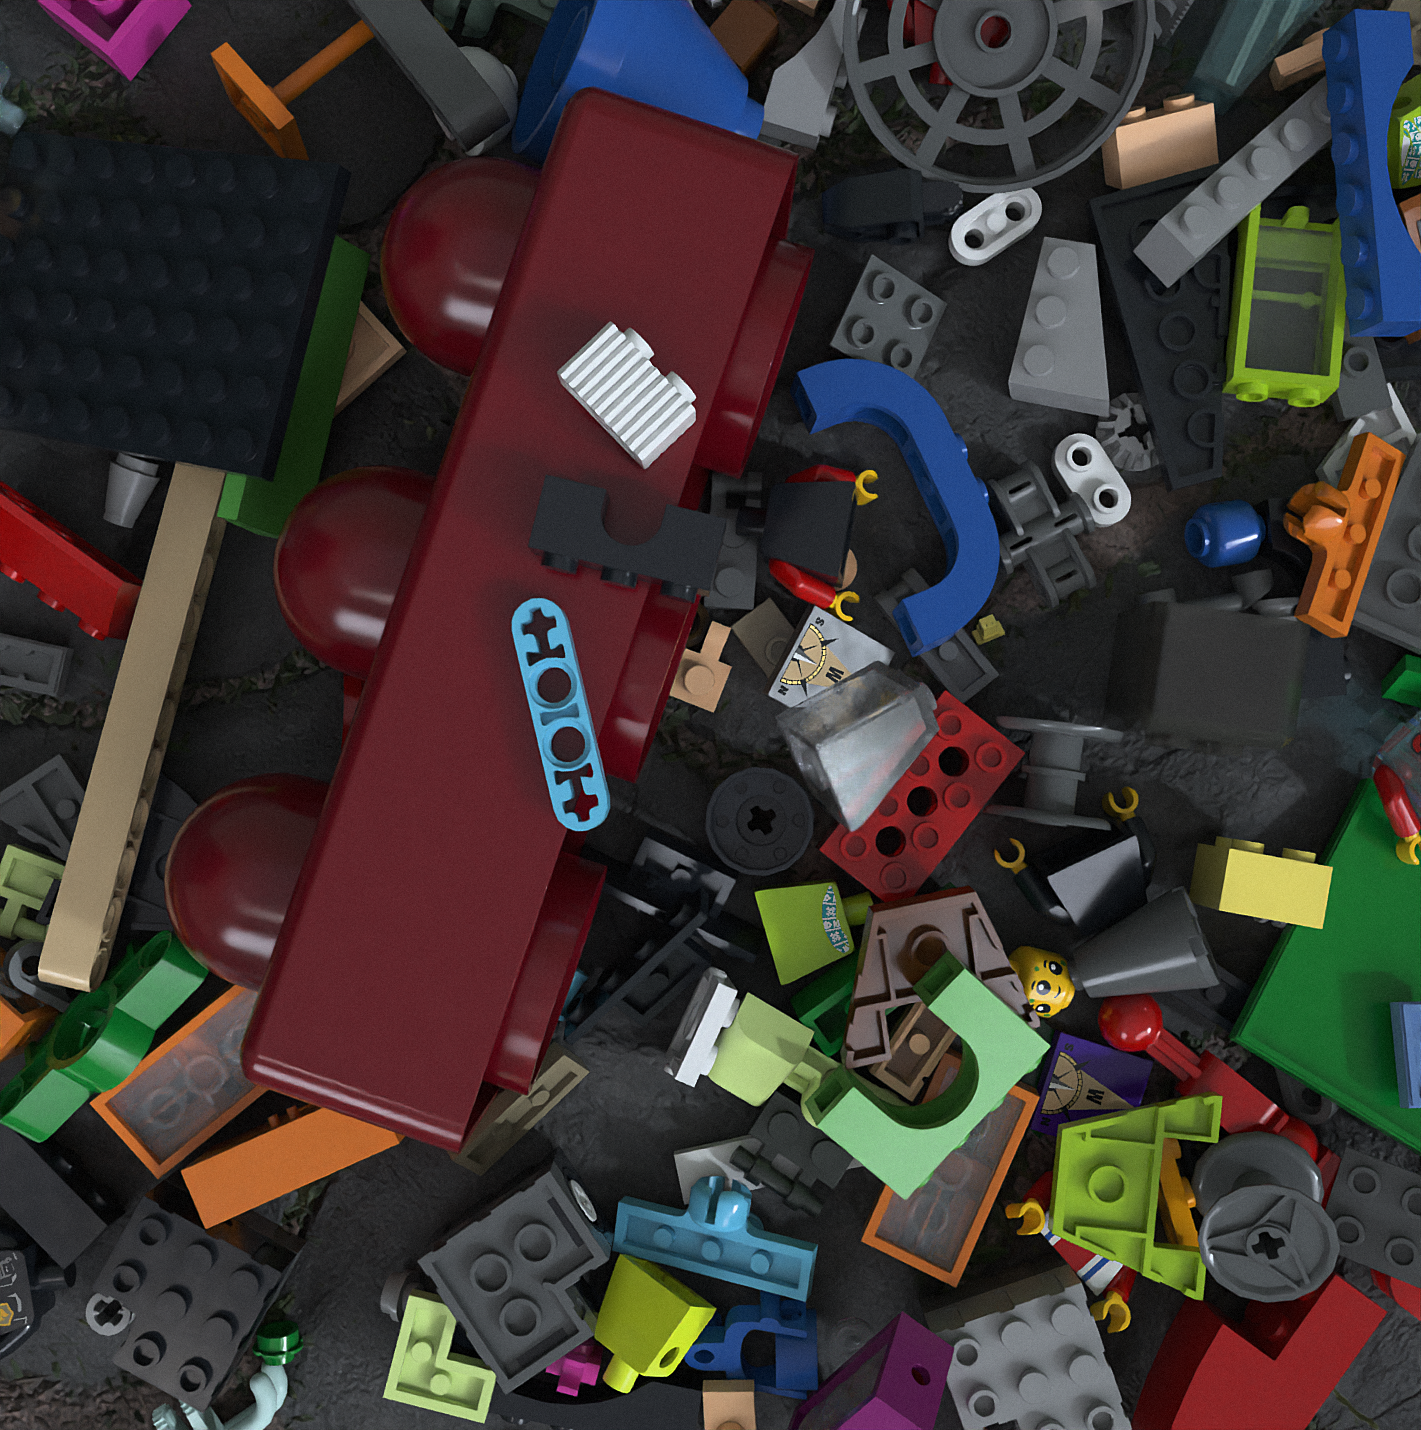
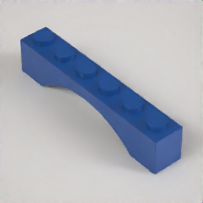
M1354 9L1322 34V57L1325 61L1328 90L1327 109L1331 115V157L1335 166L1336 209L1339 214L1342 243L1340 257L1344 265L1347 291L1345 310L1349 320L1350 337H1404L1421 329V253L1416 248L1402 222L1392 194L1387 166V133L1392 107L1399 88L1414 64L1409 12Z

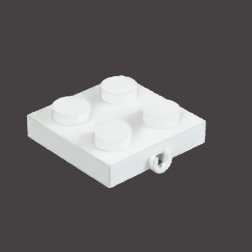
M710 966L703 972L666 1052L669 1064H665L664 1071L673 1075L676 1080L692 1087L695 1086L700 1074L706 1076L710 1072L718 1053V1047L714 1045V1042L721 1027H730L739 1008L740 1000L735 998L738 991L724 971Z

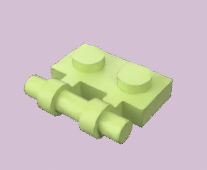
M18 844L7 845L0 863V896L8 899L5 908H0V936L11 940L20 937L25 940L38 939L45 942L49 925H43L27 919L26 912L28 907L40 911L53 880L62 879L66 862Z

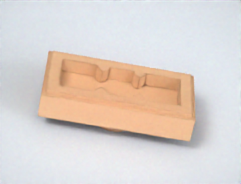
M1329 28L1322 29L1307 37L1302 42V47L1274 59L1269 77L1275 91L1283 90L1326 71L1325 61L1322 57V34Z
M703 1380L702 1394L705 1430H757L754 1380Z

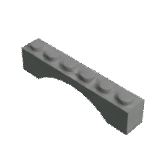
M836 0L832 11L817 34L793 58L774 71L764 104V119L760 134L815 151L820 135L830 137L838 107L830 105L835 87L844 89L847 82L842 47L843 17L847 0ZM862 7L860 8L858 19V40L860 39L868 9Z
M1326 76L1160 219L1133 252L1167 288L1203 258L1284 181L1313 156L1332 143L1331 115L1327 109L1328 90Z

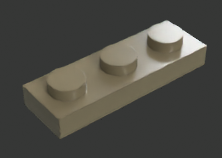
M554 1041L548 1047L530 1094L526 1096L503 1088L497 1094L461 1152L457 1154L446 1150L453 1162L482 1176L590 1071L581 1058Z

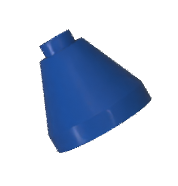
M558 0L541 37L517 108V117L513 125L511 143L512 151L515 154L543 166L566 103L577 91L589 86L600 87L756 140L764 119V106L747 97V78L688 0Z

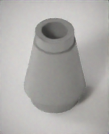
M118 453L116 460H110L103 519L116 525L133 528L135 520L139 517L161 478L157 475L160 464L149 458Z

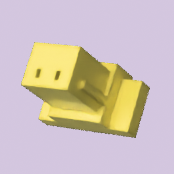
M993 614L979 619L976 630L972 631L971 634L977 646L1005 635V631L999 620L996 621Z

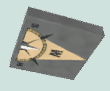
M809 604L762 693L849 740L895 652L819 607Z

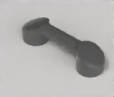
M1272 568L1231 577L1234 592L1180 603H1177L1174 588L1134 596L1136 610L1144 617L1166 623H1181L1241 611L1260 600L1274 587L1275 582Z

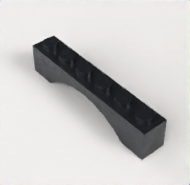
M457 1324L450 1352L481 1359L466 1336V1332ZM676 1367L673 1373L667 1377L643 1376L639 1374L629 1393L617 1391L606 1382L596 1383L595 1386L590 1384L579 1385L577 1397L556 1391L557 1383H548L535 1378H530L505 1395L496 1381L488 1413L498 1414L504 1421L512 1424H527L533 1421L548 1424L553 1430H695L703 1389V1372Z

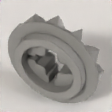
M1123 393L1109 402V417H1098L1096 440L1116 467L1127 471L1147 470L1159 464L1150 431L1143 435L1144 444L1139 443L1136 436L1129 438L1127 436L1119 438L1118 436L1131 426L1130 417L1135 418L1138 424H1147L1139 393Z

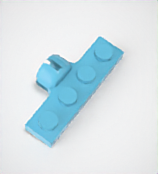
M701 1177L691 1187L689 1206L686 1210L629 1196H624L618 1202L612 1251L804 1302L811 1295L818 1244L759 1230L754 1227L749 1219L752 1194L746 1184L739 1180L732 1179L731 1191H724L725 1177Z

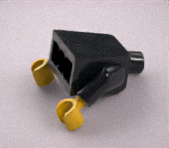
M1130 787L1121 789L1126 800L1125 809L1119 808L1115 804L1114 797L1110 791L1103 796V809L1107 814L1113 816L1106 820L1109 822L1111 830L1089 828L1030 856L1029 858L1033 864L1027 866L1023 861L1025 850L1018 840L1009 839L1018 850V858L1015 862L1007 863L1003 861L998 851L994 849L996 863L1003 868H1011L1015 874L1013 881L1036 912L1060 926L1074 925L1082 936H1090L1096 932L1100 933L1148 904L1146 889L1151 885L1158 854L1142 817H1136L1134 813L1139 799L1136 791Z

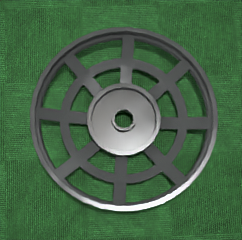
M847 0L843 17L842 47L847 79L858 110L872 134L887 151L909 169L922 171V177L931 181H942L943 183L947 182V180L948 182L954 181L955 184H959V188H962V191L971 193H1006L1032 188L1063 175L1086 160L1112 135L1130 110L1144 81L1153 49L1156 13L1154 0H1062L1055 3L1052 0H919L937 11L933 24L932 41L904 49L903 24L909 0H893L888 20L887 44L889 54L864 62H860L857 45L858 19L862 0ZM1134 1L1135 28L1133 48L1125 77L1118 91L1115 92L1090 78L1096 66L1101 47L1103 30L1102 11ZM1085 16V43L1077 68L1074 69L1052 56L1057 40L1058 24ZM989 17H999L1008 26V38L1000 48H989L981 39L980 31L982 24ZM938 62L944 75L953 84L938 111L932 108L919 93L909 70ZM894 75L897 86L909 106L924 122L930 125L916 153L904 146L884 124L870 100L865 83ZM1039 75L1064 88L1061 95L1047 109L1024 122L1017 94L1018 91L1030 85ZM970 94L983 98L997 97L1004 128L976 129L956 123V120ZM1078 97L1105 112L1096 126L1074 147L1051 162L1035 167L1028 137L1041 132L1056 122L1072 107ZM947 136L957 141L974 145H1002L1008 143L1015 174L1001 177H973L947 171L933 163Z

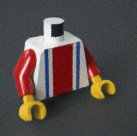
M1053 1170L1046 1171L1041 1174L1023 1197V1203H1011L1006 1207L1005 1214L1007 1218H1019L1023 1215L1024 1222L1022 1227L1017 1230L1018 1235L1038 1234L1041 1232L1096 1296L1102 1292L1105 1300L1097 1301L1090 1307L1094 1320H1103L1109 1311L1111 1322L1107 1328L1108 1333L1122 1331L1130 1324L1131 1316L1126 1303L1129 1300L1138 1271L1117 1261L1112 1262L1050 1232L1048 1220Z

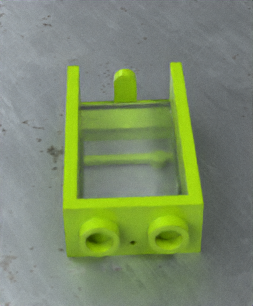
M1260 203L1237 226L1238 242L1225 361L1226 382L1222 384V393L1236 394L1237 399L1246 402H1260L1269 397L1288 399V404L1295 407H1314L1326 401L1339 388L1347 291L1344 265L1340 257L1342 243L1339 216L1332 225L1308 222L1309 208L1294 206L1288 209L1281 220L1260 218Z

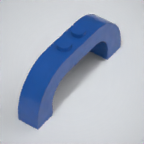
M838 359L823 362L796 372L789 392L809 435L843 422H864L886 432L895 441L905 459L943 540L946 550V568L940 583L902 599L892 611V614L912 658L932 650L952 638L982 608L994 586L999 567V537L995 520L988 506V491L984 482L979 477L974 476L967 462L968 452L966 444L959 433L953 432L941 407L931 394L913 378L891 366L863 359Z

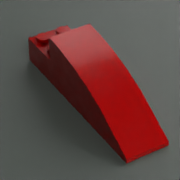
M1335 1270L1316 1290L1295 1300L1265 1303L1251 1299L1245 1309V1318L1241 1324L1234 1321L1206 1299L1195 1300L1187 1296L1169 1327L1147 1375L1131 1421L1132 1430H1305L1383 1320L1387 1311Z

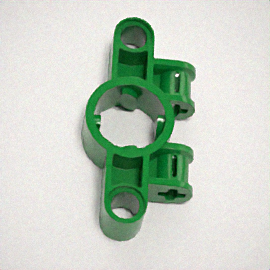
M169 930L157 933L147 943L138 939H132L126 945L127 952L106 971L105 977L97 991L94 993L86 991L80 993L64 1012L61 1011L55 1016V1025L39 1041H31L24 1048L25 1066L0 1091V1124L34 1142L40 1143L48 1139L94 1092L103 1093L115 1088L134 1071L146 1054L154 1037L155 1030L200 986L209 971L190 955L178 936Z

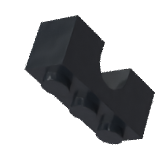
M550 475L545 476L528 544L529 549L534 555L542 556L540 566L576 575L578 565L602 571L600 581L629 589H635L637 580L661 585L660 596L685 603L694 604L696 595L710 596L726 531V518L666 504L661 527L652 539L640 545H624L613 540L605 530V518L610 501L606 489Z

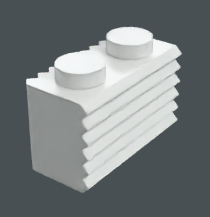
M610 321L557 371V375L561 384L643 469H646L696 421V410L691 404L696 399V396L676 373L671 371L664 377L651 364L649 359L654 353L636 331L629 327L622 333Z

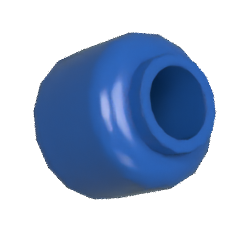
M1236 499L1209 503L1199 506L1192 515V519H1189L1186 523L1185 544L1191 556L1197 558L1201 564L1208 568L1246 563L1257 555L1260 545L1265 539L1266 526L1263 518L1257 514L1251 504L1244 500Z

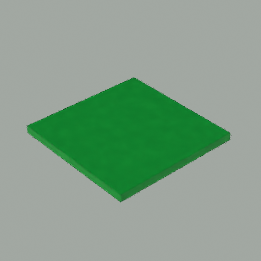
M1365 778L1359 781L1317 863L1318 865L1333 867L1323 929L1291 923L1284 927L1228 1038L1421 1156V1108H1400L1390 1002L1421 1001V850L1417 843L1414 853L1419 859V865L1404 863L1397 857L1396 844L1401 837L1396 836L1390 824L1374 781L1370 778ZM1412 804L1421 823V809Z

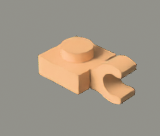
M712 621L700 654L687 648L685 649L670 696L714 713L732 666L719 662L731 628Z

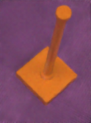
M360 20L273 88L265 85L227 42L210 53L231 104L279 158L309 160L295 117L288 111L286 105L375 36L365 23Z

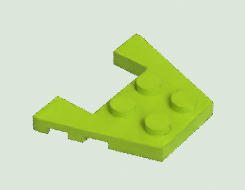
M1208 1091L1058 1124L1048 1220L1050 1232L1112 1262L1117 1261L1149 1279L1158 1283L1162 1282L1180 1290L1188 1297L1195 1300H1203L1206 1266L1202 1262L1200 1248L1154 1242L1164 1138L1218 1143L1223 1096L1217 1092Z

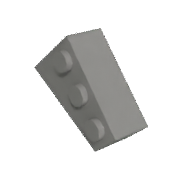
M1044 237L1008 380L1011 399L1109 417V390L1094 244Z

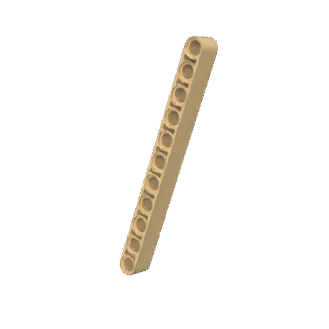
M175 464L40 956L38 978L42 982L94 993L100 987L105 977L227 525L226 520L217 517L226 473Z

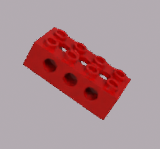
M948 691L937 692L815 847L884 902L913 897L1021 760L1025 752ZM947 747L954 749L960 759L959 768L950 776L943 773L939 766V756ZM920 786L929 795V805L923 813L914 815L908 808L907 798L914 788ZM892 826L899 835L898 845L890 853H880L876 847V836L881 829Z

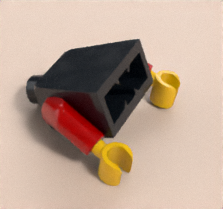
M825 464L813 465L788 476L784 483L773 484L767 509L741 505L737 515L736 534L762 538L760 555L764 562L768 564L770 574L793 595L821 609H825L827 613L841 621H852L853 618L851 616H846L842 613L840 608L841 601L844 599L850 603H859V596L851 591L836 592L834 587L842 588L857 505H865L878 497L877 494L866 492L862 483L870 484L878 480V475L873 470H866L855 476L854 472Z

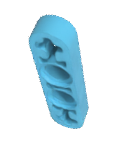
M532 598L522 603L515 611L512 618V634L553 810L557 819L566 828L574 831H587L600 825L606 819L610 810V794L571 628L565 612L557 604L544 598ZM541 610L548 619H556L557 627L548 630L547 637L551 650L556 651L562 646L564 647L565 658H545L532 665L530 654L543 653L538 637L533 634H526L525 625L533 623V612ZM550 668L563 669L571 680L569 695L558 703L545 701L538 691L540 676ZM563 727L578 729L585 739L583 754L572 762L558 759L552 750L551 741L553 736ZM591 763L593 777L582 776L580 778L585 794H596L598 806L590 809V820L582 821L578 812L569 813L566 808V801L575 797L572 779L560 784L557 771H577Z

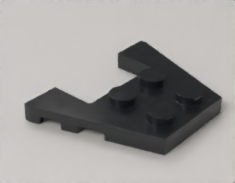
M160 770L118 927L120 929L169 930L175 932L169 919L164 899L165 864L176 833L186 818L200 803L162 770ZM62 879L53 880L35 922L49 925Z

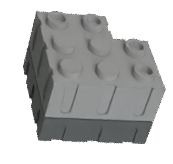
M1058 1252L1043 1256L1042 1260L1033 1263L1028 1261L996 1272L995 1276L987 1279L979 1278L961 1284L956 1288H950L949 1292L937 1296L932 1294L918 1299L928 1330L955 1348L946 1383L964 1430H984L983 1427L997 1422L1000 1425L1011 1420L1016 1430H1132L1129 1418L1121 1406L1123 1401L1111 1366L1104 1357L1103 1352L1105 1349L1097 1325L1085 1302L1088 1299L1082 1282Z

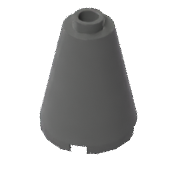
M1184 886L1170 889L1074 948V960L1068 961L1067 967L1076 990L1085 989L1091 998L1211 988V986L1220 984V976L1205 933H1202L1196 919L1198 915Z

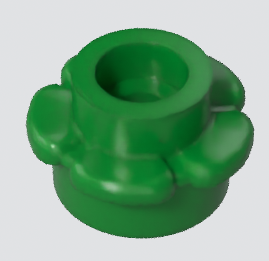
M282 1320L261 1326L257 1330V1343L252 1347L254 1355H262L264 1363L270 1366H279L291 1362L295 1358V1354L303 1348V1337L299 1335L298 1324L293 1321Z

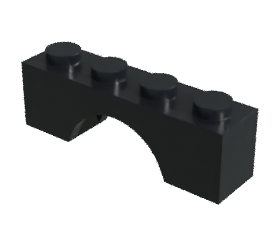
M1292 497L1268 498L1252 506L1257 514L1263 518L1266 526L1265 539L1260 545L1257 556L1269 559L1281 566L1293 580L1300 599L1312 563L1313 553L1306 544L1287 533L1283 524V515L1287 512L1302 523L1303 518L1287 507ZM1301 621V623L1295 624L1292 632L1282 643L1265 652L1269 701L1347 695L1346 685L1350 681L1351 668L1348 658L1343 655L1342 637L1330 638Z

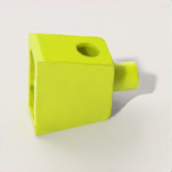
M620 1254L598 1314L594 1334L597 1341L614 1353L602 1377L603 1380L615 1390L629 1393L639 1374L653 1377L669 1376L713 1317L717 1308L655 1262Z

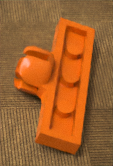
M1371 432L1354 436L1337 489L1322 480L1316 484L1302 486L1289 500L1287 507L1292 512L1301 516L1303 523L1287 512L1283 515V524L1287 533L1306 544L1313 553L1312 563L1294 617L1330 638L1346 637L1406 458L1404 453Z

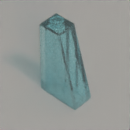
M1224 0L1179 95L1194 93L1195 100L1214 103V113L1224 116L1327 0Z

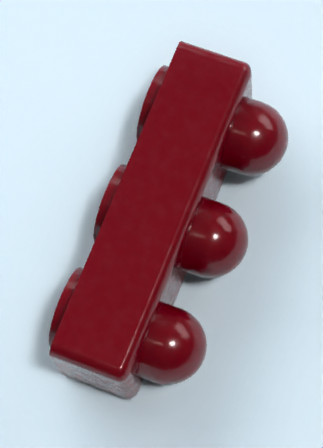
M589 86L577 91L566 103L542 170L517 161L498 157L482 156L456 160L424 175L410 187L393 210L385 228L380 254L382 289L390 312L402 333L421 353L443 368L470 377L436 477L395 465H368L345 470L327 478L306 493L294 506L279 533L273 558V585L281 614L288 628L301 645L318 660L341 673L365 681L331 783L293 773H265L234 781L205 798L186 818L175 835L165 864L164 899L172 927L182 945L198 963L219 978L258 992L241 1041L239 1053L242 1072L251 1083L457 1154L461 1152L489 1109L500 1087L526 1096L530 1094L572 984L601 895L607 866L580 857L589 830L574 831L566 828L557 819L553 810L513 639L512 618L517 608L532 598L550 600L565 612L571 628L605 777L607 778V775L635 784L663 715L702 596L696 595L694 604L685 603L660 596L661 585L637 580L635 589H629L600 581L602 571L578 565L576 575L540 566L542 556L534 555L529 549L528 544L545 476L550 475L606 489L610 501L605 518V530L616 542L631 546L643 544L656 535L662 524L666 504L697 511L711 470L740 479L756 440L787 349L815 252L813 248L787 240L799 158L798 153L600 87ZM610 321L622 333L629 327L636 331L654 353L649 359L651 364L664 377L671 371L676 373L696 396V399L691 403L696 410V421L646 469H643L561 384L557 375V371ZM541 610L533 612L534 622L525 625V633L538 637L543 654L531 653V664L533 665L545 658H565L564 647L562 646L556 651L551 650L547 637L548 630L557 627L556 619H548ZM550 668L540 676L538 691L545 701L558 703L569 695L571 680L563 669ZM574 727L559 729L551 741L554 755L565 762L577 760L585 749V739L582 733ZM591 763L577 771H557L560 784L569 779H572L575 797L566 801L568 812H578L582 821L590 820L589 811L597 806L598 798L596 794H585L580 777H593Z

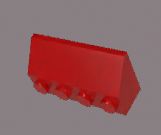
M0 479V571L21 584L27 579L40 589L36 596L55 610L64 612L67 608L81 618L77 626L100 641H104L106 637L125 641L129 636L143 581Z

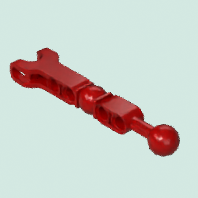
M1149 993L1107 996L1104 998L1098 1011V1024L1102 1036L1109 1045L1126 1052L1144 1050L1179 1079L1174 1089L1183 1097L1208 1091L1217 1092L1223 1096L1220 1127L1229 1135L1262 1131L1284 1136L1305 1149L1320 1169L1324 1188L1321 1206L1324 1210L1326 1209L1342 1159L1318 1142L1314 1131L1305 1121L1296 1116L1287 1115L1208 1050L1204 1049L1198 1056L1163 1027L1160 1006ZM1370 1268L1374 1285L1421 1321V1289Z

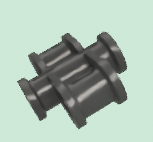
M1031 459L1022 462L1021 469L998 481L989 479L984 482L989 495V503L1006 533L998 536L1000 545L998 570L1004 577L1013 574V568L1023 563L1038 596L1048 609L1057 607L1060 599L1083 587L1086 590H1090L1096 586L1094 571L1074 537L1081 532L1088 535L1095 530V522L1090 509L1077 492L1068 494L1066 501L1057 506L1042 472ZM1019 487H1024V489L1014 494H1009L1010 492L1014 491ZM1064 519H1069V522L1059 527L1054 526ZM1025 541L1026 544L1013 551L1010 550V547ZM1067 573L1070 574L1068 579L1056 583L1055 580Z

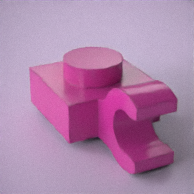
M589 1338L549 1365L545 1372L560 1376L556 1391L577 1397L580 1382L595 1386L604 1347L595 1345L594 1340Z

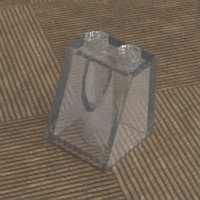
M879 660L775 716L811 800L851 832L864 824L940 730L933 710L937 709L936 700L928 686L923 682L918 683L901 670H895Z

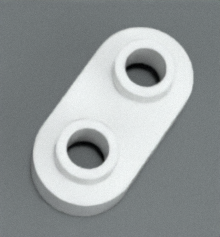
M1032 188L1006 193H994L961 215L954 223L948 239L949 249L954 258L964 265H982L1028 235L1034 229L1042 213V204L1038 194ZM1010 208L1018 210L1021 214V220H1010L1006 216L1005 211ZM969 235L979 238L981 246L970 248L965 243V237Z
M1072 434L1063 439L1053 450L1051 467L1067 495L1077 492L1084 499L1093 516L1095 527H1108L1123 519L1131 506L1130 491L1102 446L1095 438L1086 434ZM1080 450L1086 454L1087 464L1085 466H1079L1074 463L1072 459L1073 451ZM1101 492H1108L1112 495L1114 499L1112 508H1105L1100 504L1099 495Z

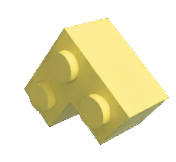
M1216 836L1215 846L1198 843L1189 892L1192 903L1225 912L1323 929L1333 867L1314 864L1315 853L1283 848L1282 858L1264 855L1265 844Z

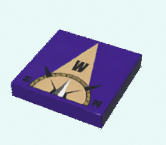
M1055 1029L1051 1047L1049 1048L1036 1089L1040 1098L1028 1123L1030 1129L1057 1137L1058 1124L1140 1107L1154 1061Z

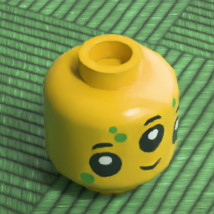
M1020 946L1011 953L1008 960L1024 987L1023 991L1030 1005L1035 1009L1038 1016L1051 1017L1061 1009L1068 1007L1073 999L1075 986L1068 971L1067 961L1063 956L1031 946Z

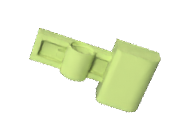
M747 992L740 1001L737 1014L730 1027H721L714 1042V1045L718 1047V1053L707 1075L717 1085L756 1107L763 1105L783 1082L802 1094L800 1101L802 1114L812 1126L818 1128L804 1102L839 1065L844 1068L845 1066L843 1063L836 1062L809 1046L814 1035L813 1030ZM852 1068L846 1069L885 1102L897 1106H910L900 1100L894 1092L876 1086L856 1074Z

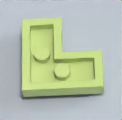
M414 1288L409 1294L383 1398L485 1423L496 1382V1375L489 1365H485L483 1360L450 1352L458 1321H456L440 1295Z

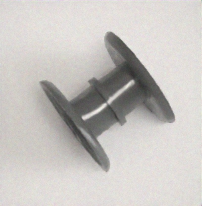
M995 716L996 722L1000 727L1032 734L1028 765H1021L1020 772L1027 773L1023 806L1014 807L989 804L984 808L983 813L1024 818L1029 822L1064 827L1074 825L1111 830L1108 821L1100 818L1074 815L1078 781H1085L1086 775L1079 772L1083 741L1118 742L1123 738V732L1068 722Z
M1262 1131L1232 1134L1218 1141V1143L1210 1145L1196 1162L1190 1185L1195 1196L1196 1208L1203 1217L1198 1236L1202 1262L1216 1282L1240 1297L1265 1303L1295 1300L1316 1290L1333 1272L1340 1248L1336 1226L1321 1206L1324 1196L1323 1182L1320 1169L1305 1149L1288 1138Z

